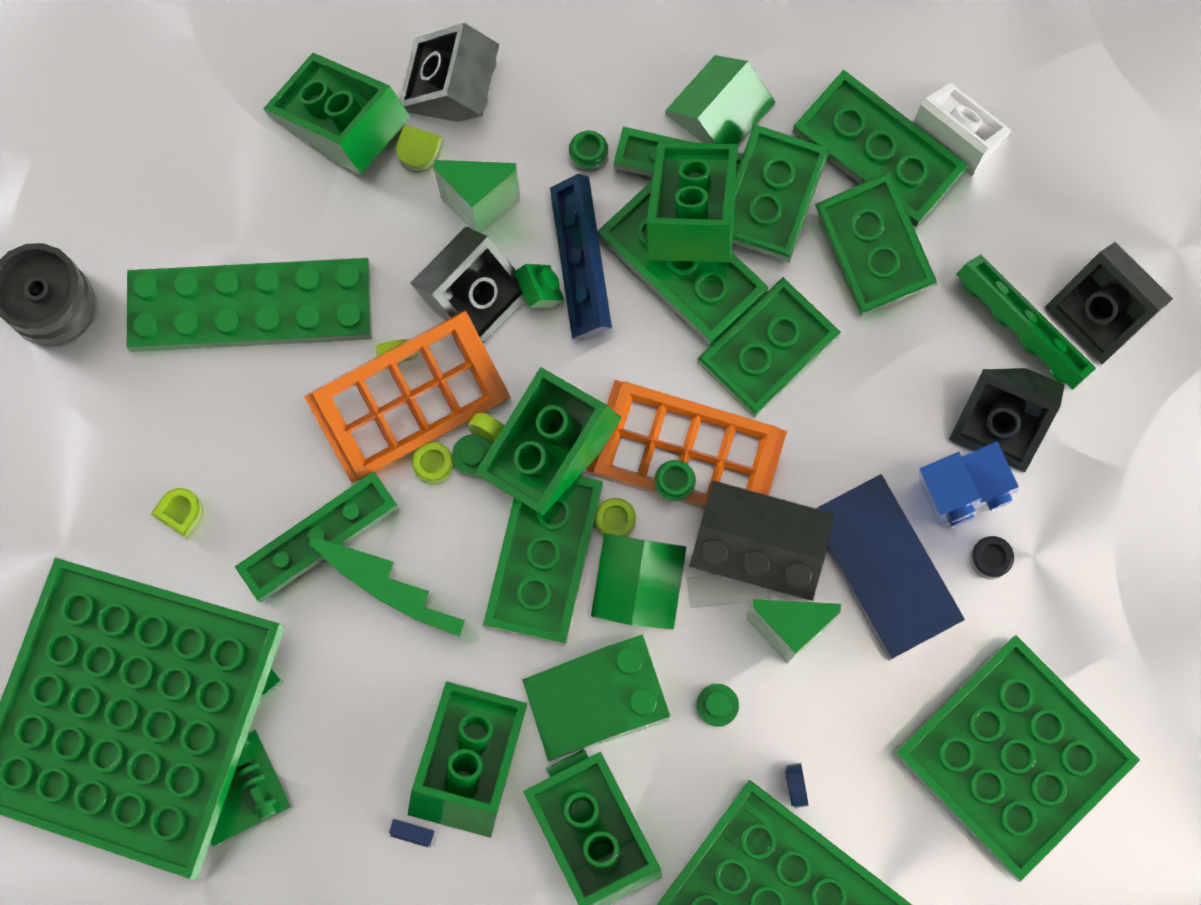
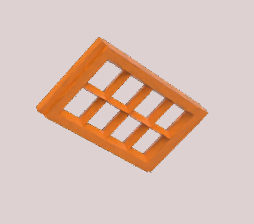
M463 311L304 395V398L351 483H354L465 424L476 413H485L504 403L511 396L467 312ZM452 334L466 362L442 374L428 346ZM420 351L434 379L410 390L397 363ZM388 368L402 396L379 408L364 381ZM470 369L484 396L460 408L447 380ZM356 385L370 413L346 425L332 398ZM438 386L452 413L429 425L415 398ZM407 403L421 430L397 442L383 415ZM375 420L389 447L365 459L351 432Z
M614 380L607 405L622 419L601 453L586 468V473L660 496L655 489L654 478L647 476L655 447L681 454L679 461L687 464L690 457L715 464L707 493L694 490L687 499L680 501L682 503L705 509L713 480L720 482L724 467L750 475L746 486L747 490L769 495L786 438V430L632 383ZM632 401L657 408L649 436L624 429ZM666 411L692 418L683 446L658 439ZM701 421L726 428L718 457L693 450ZM735 431L760 438L752 467L727 460ZM621 436L646 444L638 472L612 465Z

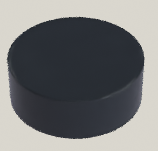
M997 536L982 538L973 546L970 552L972 569L976 574L985 579L992 580L1004 576L1009 572L1014 563L1012 547L1006 540Z

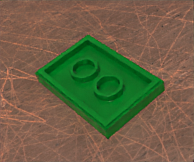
M754 124L737 169L732 243L790 262L830 149Z
M890 172L815 204L861 316L937 285V280Z
M782 277L697 358V363L755 418L840 336L841 331Z

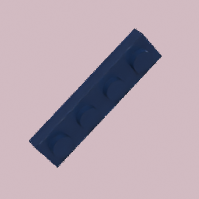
M576 174L550 187L571 336L572 339L583 341L612 329L590 179L589 176Z

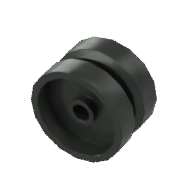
M44 243L24 244L8 251L0 259V317L25 340L39 345H59L76 337L87 326L94 310L93 289L88 278L59 248Z

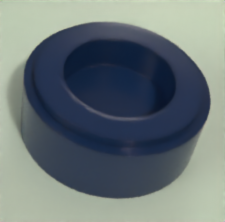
M801 763L786 765L784 769L791 807L809 806Z

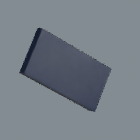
M882 474L817 507V509L835 514L827 550L889 660L965 620Z

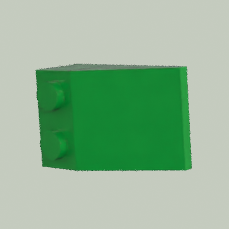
M312 53L263 108L269 116L329 159L360 175L410 118L390 85L316 53Z
M658 142L646 223L649 260L731 262L738 144Z
M540 367L475 474L544 515L601 453L622 417L605 403Z
M643 634L600 648L522 679L548 761L667 722L671 717Z
M446 681L411 790L407 815L491 838L528 703Z
M601 751L523 791L578 905H611L662 878L661 868Z

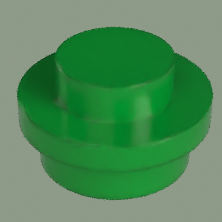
M591 130L576 134L569 144L571 161L577 167L584 170H593L600 167L608 157L607 141L601 134Z
M470 434L463 436L455 443L452 450L454 465L463 474L476 476L475 472L491 448V444L480 435Z
M670 460L663 463L657 469L654 476V486L657 493L663 499L670 502H680L687 499L694 491L696 484L693 469L687 463L679 460Z
M711 684L705 687L697 698V713L710 726H725L731 723L738 713V697L730 687L724 684Z

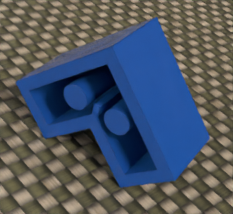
M998 441L967 455L961 456L960 452H957L919 468V482L939 526L949 522L951 528L962 525L974 519L973 514L976 513L975 510L987 505L990 511L1002 508L1013 502L1011 495L1017 493L1019 488Z

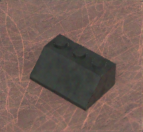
M713 480L689 567L813 601L824 564L835 514Z

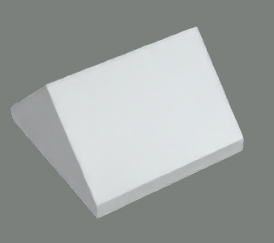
M951 82L922 101L913 122L967 163L966 171L972 176L1012 131Z

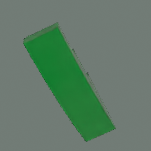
M311 536L309 545L342 575L376 599L417 621L460 637L465 620L424 608L429 591L389 579L394 565L393 561Z

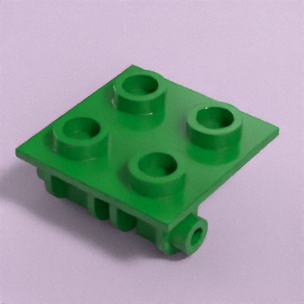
M256 730L248 733L211 839L212 847L292 807Z

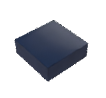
M393 819L389 830L390 837L428 848L435 847L439 834L438 831Z

